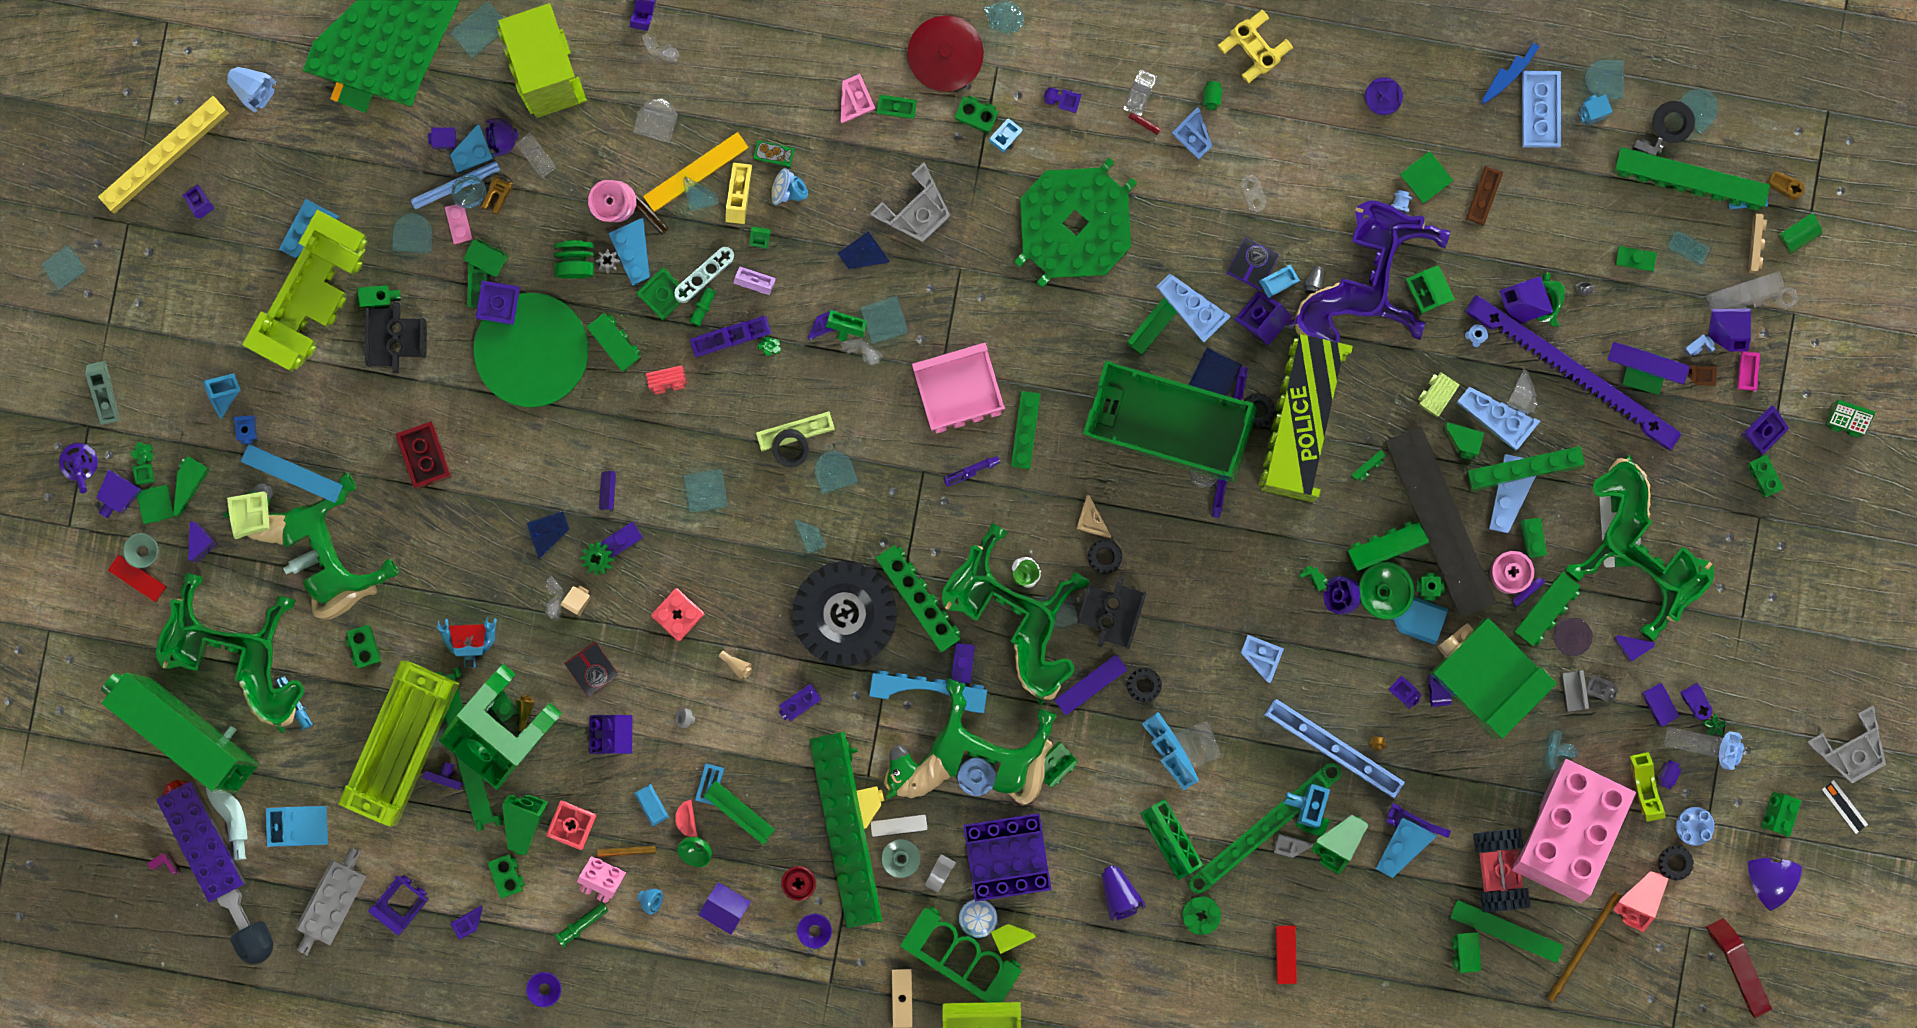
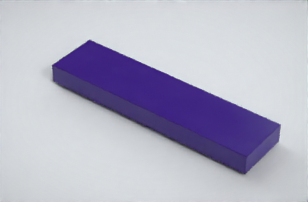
M1114 655L1054 701L1066 716L1127 671V668L1118 656Z

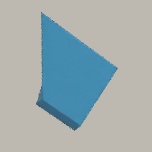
M234 373L203 381L209 400L220 420L241 391Z

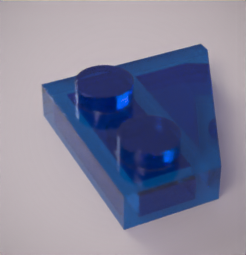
M869 231L837 253L848 270L888 264L890 262Z
M564 511L527 522L538 558L542 557L570 529Z

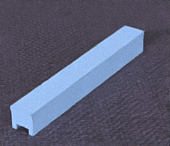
M1274 699L1265 713L1266 717L1394 799L1405 783L1281 701Z

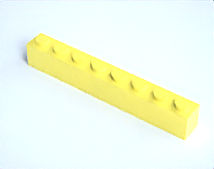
M212 96L98 196L99 199L115 214L227 116L229 112Z

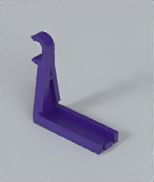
M1392 803L1386 821L1388 825L1398 827L1402 818H1405L1413 823L1418 822L1420 827L1432 833L1449 838L1451 830L1430 824L1403 810L1399 805Z

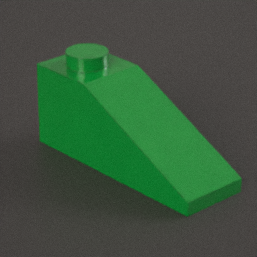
M190 456L183 458L178 465L180 469L177 473L173 515L180 518L210 471L209 468Z

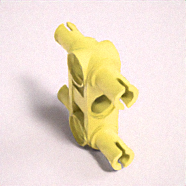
M1260 10L1250 20L1245 19L1230 31V36L1217 45L1221 52L1226 54V52L1238 44L1253 60L1254 65L1241 74L1248 84L1260 74H1266L1280 62V58L1293 49V46L1287 39L1272 49L1258 34L1257 28L1269 19L1263 10ZM1240 28H1246L1248 30V35L1241 36L1238 33V30ZM1269 57L1272 60V64L1266 66L1263 64L1262 59Z

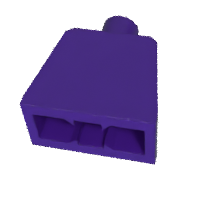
M108 470L97 495V499L104 503L98 513L106 518H109L113 510L123 513L141 493L142 489L115 472Z

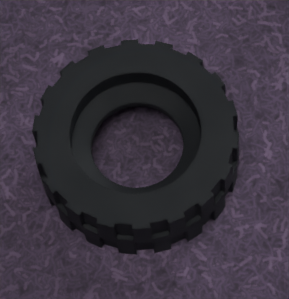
M1669 101L1662 104L1653 116L1652 125L1654 132L1663 141L1668 143L1684 141L1691 135L1695 127L1693 111L1688 105L1680 101ZM1676 112L1682 116L1683 126L1680 130L1670 131L1665 127L1664 120L1669 113Z

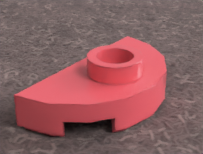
M690 799L679 806L675 814V822L677 828L684 835L698 837L692 800Z

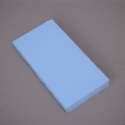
M1522 71V148H1560L1561 71Z

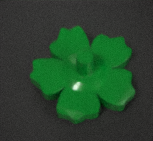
M764 337L763 341H760L758 344V350H763L765 356L769 357L771 353L774 355L781 352L780 341L778 339L772 340V337Z
M137 442L136 450L131 451V456L137 459V464L143 465L147 461L152 462L154 459V454L151 453L154 448L151 444L144 445L142 442Z

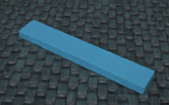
M248 444L241 459V462L334 503L343 485L250 444Z

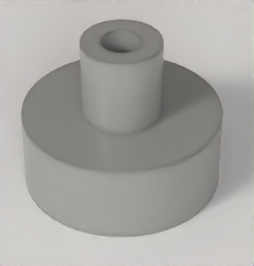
M680 708L676 713L675 723L678 727L688 728L690 724L695 723V717L692 716L691 710Z

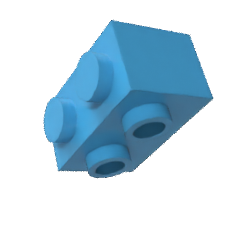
M1605 94L1600 97L1593 95L1586 98L1578 113L1581 121L1585 122L1586 126L1608 118L1613 111Z

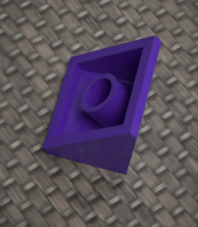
M1772 405L1741 435L1763 455L1789 427Z
M190 522L188 560L198 563L218 543L200 524Z
M718 882L707 898L699 916L732 935L751 901Z

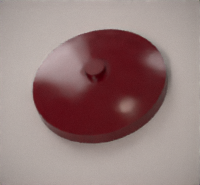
M937 16L931 18L915 30L909 41L908 62L913 75L921 84L935 91L953 92L966 87L977 77L983 64L984 50L979 34L968 22L958 17Z

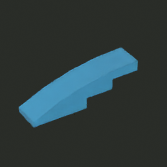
M1159 712L1146 719L1142 725L1153 737L1151 743L1163 757L1160 761L1183 790L1197 783L1199 779L1190 760Z

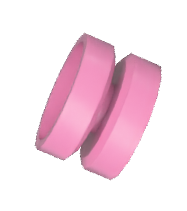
M603 180L591 189L588 196V205L591 213L597 219L605 222H622L633 214L636 208V196L634 190L622 181Z
M1509 551L1501 554L1493 561L1489 576L1491 583L1498 591L1504 594H1516L1530 586L1534 579V567L1532 561L1525 554ZM1509 570L1514 571L1515 574L1513 577H1511V575H1508Z

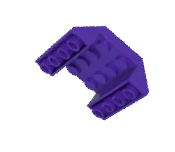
M1040 813L963 825L975 902L1052 890Z

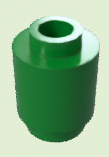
M1215 81L1206 82L1202 105L1205 106V109L1214 111L1221 107L1223 91L1221 83Z

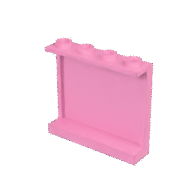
M986 343L912 364L931 432L941 433L947 431L946 427L953 425L954 428L962 427L966 421L970 420L973 423L984 420L983 417L987 415L996 417L1002 415V411L1005 410Z

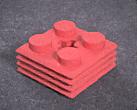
M682 366L649 372L645 375L648 381V388L655 395L666 393L665 389L673 388V391L684 389V385L688 383Z
M677 588L651 614V617L677 641H681L704 616V612ZM675 610H676V611H679V610L682 611V613H681L682 618H681V619H679V618L673 619V617H674L673 612H674Z
M560 801L546 836L582 850L595 821L596 814L565 801ZM574 820L576 828H572L571 831H569V826H567L566 823Z

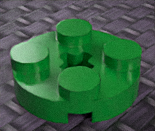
M1204 896L1195 897L1184 906L1182 912L1183 922L1187 929L1194 934H1210L1220 924L1221 911L1214 900ZM1204 910L1207 918L1206 920L1202 919V921H1199V917L1196 914Z

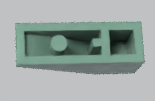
M101 361L86 365L85 375L100 424L104 425L120 421L106 362Z

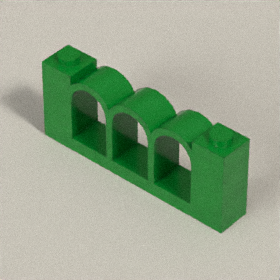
M932 906L929 909L925 907L900 947L986 1003L1003 1002L1022 972V969H1020L1021 964L1013 959L1010 962L1005 960L1003 963L997 953L992 951L981 952V948L974 938L969 936L958 938L956 928L951 923L946 921L939 922L941 917L938 916L940 913ZM947 926L953 931L954 940L942 960L938 962L921 951V948L936 927ZM968 940L976 946L977 954L964 976L961 977L943 964L958 942ZM991 955L998 960L999 970L987 990L983 991L966 979L981 957Z

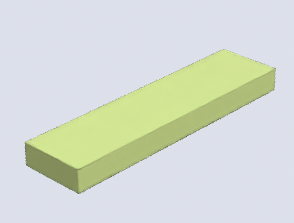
M828 411L757 432L756 435L762 452L772 449L775 436L786 429L798 430L805 438L834 431L835 429L830 412ZM792 437L786 438L780 443V446L799 440Z

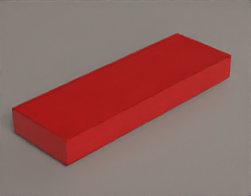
M120 555L116 557L108 569L110 573L154 602L158 601L167 587L140 568L131 566Z
M1276 926L1277 984H1297L1296 926Z

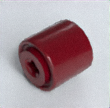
M796 866L784 873L781 887L783 893L788 898L794 901H802L813 895L817 881L810 869ZM796 878H800V881H804V885L801 886V889H797V886H793V882H796Z

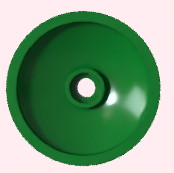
M1390 562L1374 564L1362 574L1359 580L1360 602L1364 609L1376 618L1390 620L1400 617L1410 608L1413 602L1414 585L1412 579L1397 564ZM1380 590L1385 592L1384 596L1380 595Z

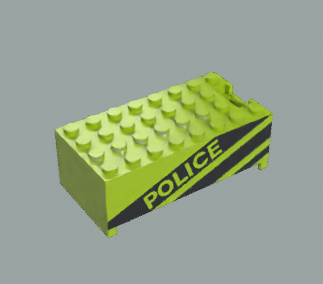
M1299 334L1298 338H1294L1293 344H1290L1288 355L1291 357L1287 361L1284 374L1287 375L1280 387V393L1283 394L1277 401L1275 410L1279 413L1273 419L1271 430H1274V432L1269 437L1267 445L1270 451L1266 454L1263 467H1266V470L1263 471L1259 480V486H1262L1261 491L1308 502H1314L1319 497L1321 489L1313 488L1338 374L1341 361L1346 360L1348 353L1351 354L1353 346Z

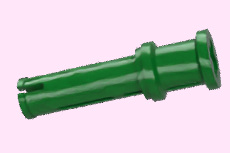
M601 901L573 924H567L563 931L559 934L555 933L554 936L565 948L567 947L566 944L575 937L579 938L580 933L609 912V910Z

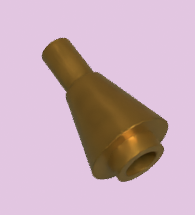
M520 695V698L516 699L519 718L518 731H523L526 728L527 719L535 703L534 700H531V696Z

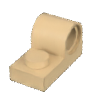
M1466 623L1437 648L1446 657L1473 629Z

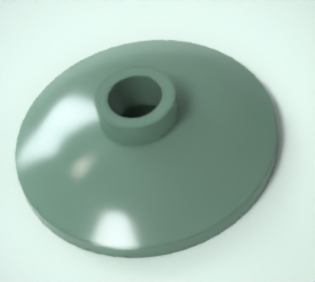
M904 839L894 840L883 850L882 864L890 875L897 878H905L912 875L918 869L920 853L912 842ZM903 855L905 857L904 862H899L897 857Z

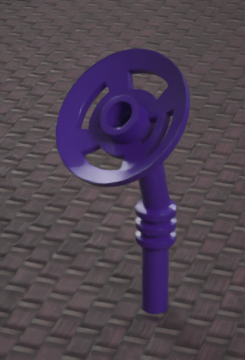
M74 443L66 447L61 453L59 466L62 473L68 479L77 481L80 493H86L87 488L84 480L89 479L95 473L98 466V458L90 446L83 443ZM79 448V452H75L70 456L67 454L70 450ZM86 451L90 453L92 457V463H90L89 457L85 453ZM64 461H66V465L68 469L71 471L70 473H68L65 469ZM85 468L89 469L86 474L84 473Z

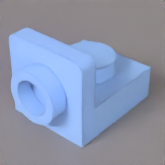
M1703 334L1683 349L1687 356L1691 354L1695 356L1703 350V345L1711 353L1715 350L1713 347L1715 344L1709 336L1705 337Z

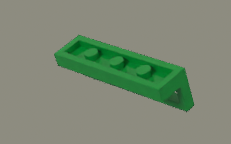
M1163 297L1127 341V344L1141 356L1177 313L1165 297Z
M716 780L705 792V798L761 844L764 845L769 836L774 832L775 829Z
M1166 798L1140 813L1177 880L1204 866ZM1161 805L1166 812L1165 816L1158 809ZM1169 823L1174 826L1175 833L1170 830ZM1179 840L1185 845L1184 849L1180 847ZM1189 857L1193 859L1196 866L1192 867L1190 865Z

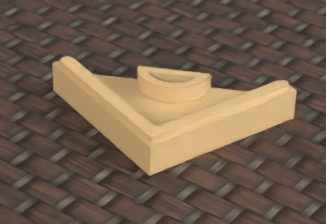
M1087 495L1077 529L1111 539V535L1091 497Z

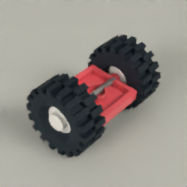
M1521 828L1473 833L1475 853L1480 854L1485 892L1480 893L1482 913L1530 908L1529 889L1523 888L1522 876L1511 870L1514 862L1519 857V851L1516 848H1523Z

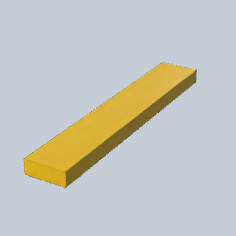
M737 132L643 197L655 213L749 149V147Z

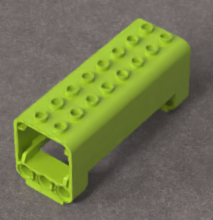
M404 660L399 662L393 676L394 681L349 784L345 786L338 802L339 805L390 827L397 826L459 686V683Z

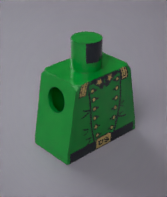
M388 285L360 287L356 291L358 312L366 311L367 308H389L390 302L401 301L400 290L389 291ZM382 295L384 299L379 300L376 296Z

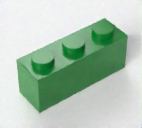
M603 313L589 324L587 329L619 369L625 373L641 360L639 357L641 352L635 344L631 346L627 342L629 337L623 329L619 331L615 327L617 322L612 315L607 316Z

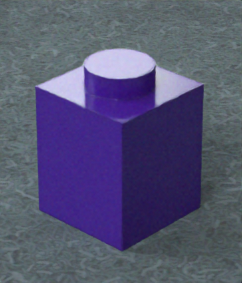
M454 127L431 128V133H428V144H431L434 150L456 149V129Z

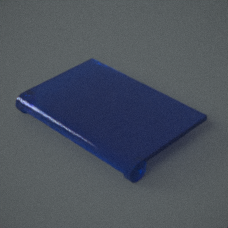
M1206 348L1189 385L1227 396L1236 378V374H1238L1239 366L1242 365L1210 348Z

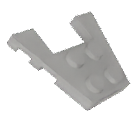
M924 162L911 174L924 187V190L897 216L883 202L870 213L872 217L922 243L950 217L947 207Z
M1873 705L1857 714L1866 732L1842 746L1832 750L1823 733L1807 741L1810 747L1850 783H1854L1886 765Z

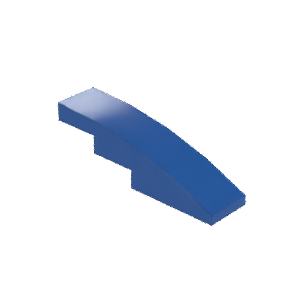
M1532 43L1524 59L1517 55L1508 71L1500 68L1480 104L1485 105L1506 89L1528 65L1540 46Z

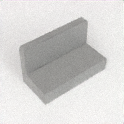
M1584 671L1562 673L1567 712L1589 709Z

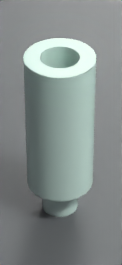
M316 549L289 561V565L283 567L286 574L291 572L296 574L319 563L317 559L319 555Z

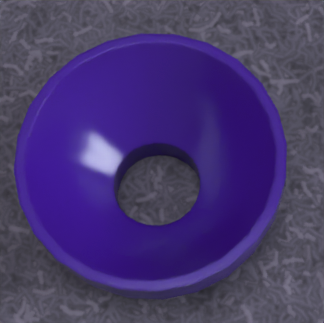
M821 914L806 915L800 920L797 927V936L800 942L812 949L821 948L826 945L832 935V927L829 920ZM812 925L820 927L821 933L819 936L813 937L810 935L809 928Z
M537 973L527 983V997L538 1007L552 1006L561 996L560 981L551 973ZM546 983L550 986L551 990L548 995L540 993L539 987L541 984Z

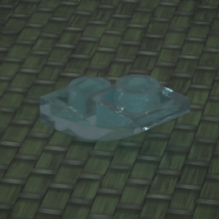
M1675 231L1667 247L1673 252L1702 266L1711 251V247L1697 242L1692 237Z

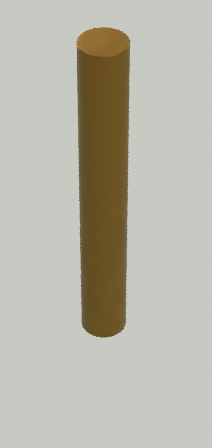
M656 846L598 849V857L656 853Z

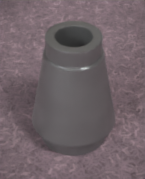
M1313 266L1304 284V291L1307 294L1315 293L1323 288L1324 268Z

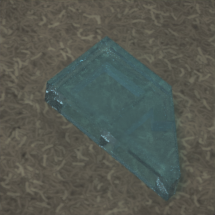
M795 520L808 554L826 547L818 528Z

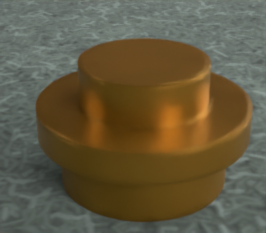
M1378 736L1371 737L1368 746L1373 751H1383V749L1387 748L1386 739Z

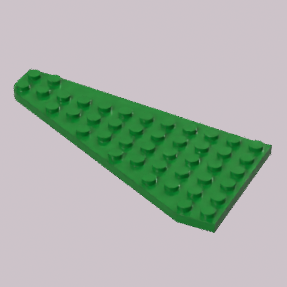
M357 0L313 41L303 72L412 108L420 84L460 0Z

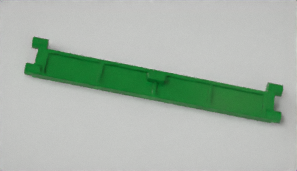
M460 667L453 668L454 673L444 677L456 681L455 678L462 677ZM458 688L445 716L448 726L463 709ZM456 756L477 832L484 830L483 825L494 822L495 826L503 825L500 815L494 817L492 815L483 778Z

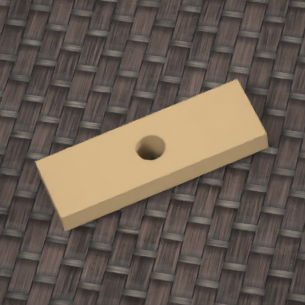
M1756 213L1753 216L1748 273H1756L1759 269H1762L1763 257H1760V251L1764 249L1765 239L1762 238V231L1766 230L1767 223L1764 220L1763 214Z
M892 969L893 1028H912L911 969ZM900 995H905L906 1000L904 1002L899 1001Z

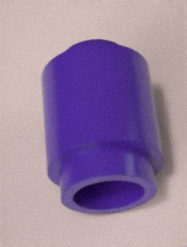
M1669 760L1668 763L1664 762L1657 776V784L1671 790L1682 769L1678 768L1680 764Z

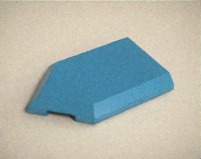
M1414 597L1410 608L1403 615L1393 620L1400 633L1436 645L1448 609Z

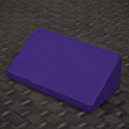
M604 471L601 473L600 510H614L616 473L614 471Z

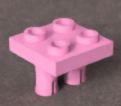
M591 856L577 882L582 884L580 886L582 893L587 887L585 894H591L592 890L599 892L597 899L601 901L604 896L602 902L607 903L610 898H613L626 872Z

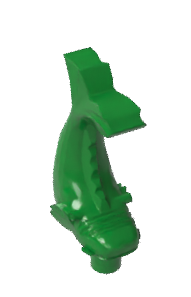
M1543 273L1542 282L1547 292L1552 296L1553 312L1536 319L1540 322H1548L1552 327H1560L1557 315L1564 302L1565 288L1559 281H1550V273Z

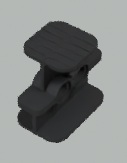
M399 302L393 303V309H366L365 363L368 367L392 366V373L399 374V357L426 358L427 322L424 318L400 319ZM399 323L401 330L398 333H393L392 326ZM396 342L400 343V350L398 352H392V344Z
M1118 578L1114 593L1088 585L1077 623L1102 630L1098 642L1099 647H1103L1104 641L1130 649L1147 593L1121 586L1123 578ZM1111 598L1117 599L1119 602L1118 607H1109L1108 600ZM1104 617L1112 618L1113 624L1109 627L1105 626L1102 623Z

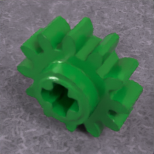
M597 542L595 547L593 543H590V550L583 549L586 556L580 557V559L586 562L582 564V567H589L587 573H591L594 570L595 576H598L600 571L602 574H607L606 568H613L610 562L615 561V558L610 557V555L614 551H607L608 544L601 547V542ZM600 555L601 560L596 562L594 558Z

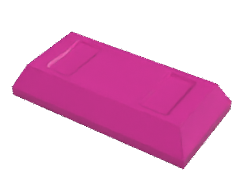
M1741 351L1737 389L1757 391L1760 353Z

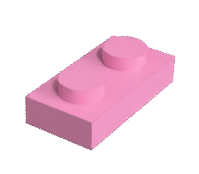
M464 203L445 207L454 245L472 241L473 238Z

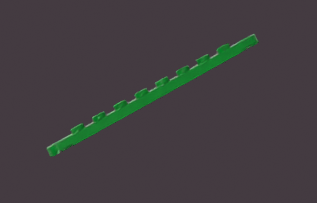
M1334 763L1326 764L1291 794L1301 797L1305 796L1307 786L1310 784L1328 789L1340 778V767ZM1329 767L1335 768L1337 771L1336 777H1327L1326 770ZM1284 800L1192 876L1189 881L1191 891L1197 894L1204 893L1300 812V808L1284 804ZM1197 878L1204 881V887L1200 890L1195 889L1193 886V882Z

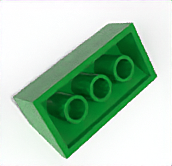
M1413 521L1402 525L1403 529L1396 531L1393 528L1385 531V536L1378 538V535L1368 538V543L1361 545L1360 542L1350 545V550H1347L1346 553L1354 573L1428 544L1429 540L1420 523L1414 524Z

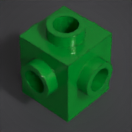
M1425 573V577H1420L1419 581H1417L1416 591L1419 592V597H1424V600L1434 601L1436 597H1440L1441 593H1444V581H1441V577H1436V573ZM1429 583H1433L1435 585V588L1433 590H1430L1428 588Z

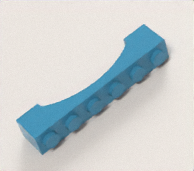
M877 670V674L873 673L870 697L889 700V696L894 693L912 689L932 690L950 696L945 688L946 680L934 679V682L926 681L927 677L921 676L909 679L907 674L896 673V677L888 676L889 672ZM975 684L972 685V688L965 687L962 692L967 701L965 711L984 713L987 690H984V686Z

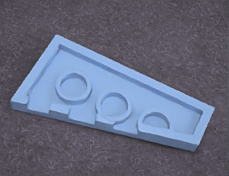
M1171 274L1156 286L1202 342H1205L1231 317Z
M1471 387L1456 402L1515 451L1540 422L1519 410L1516 411L1508 407V405L1502 402L1499 403L1493 400L1491 397Z
M1505 454L1503 463L1523 458ZM1535 477L1498 485L1489 530L1509 533Z

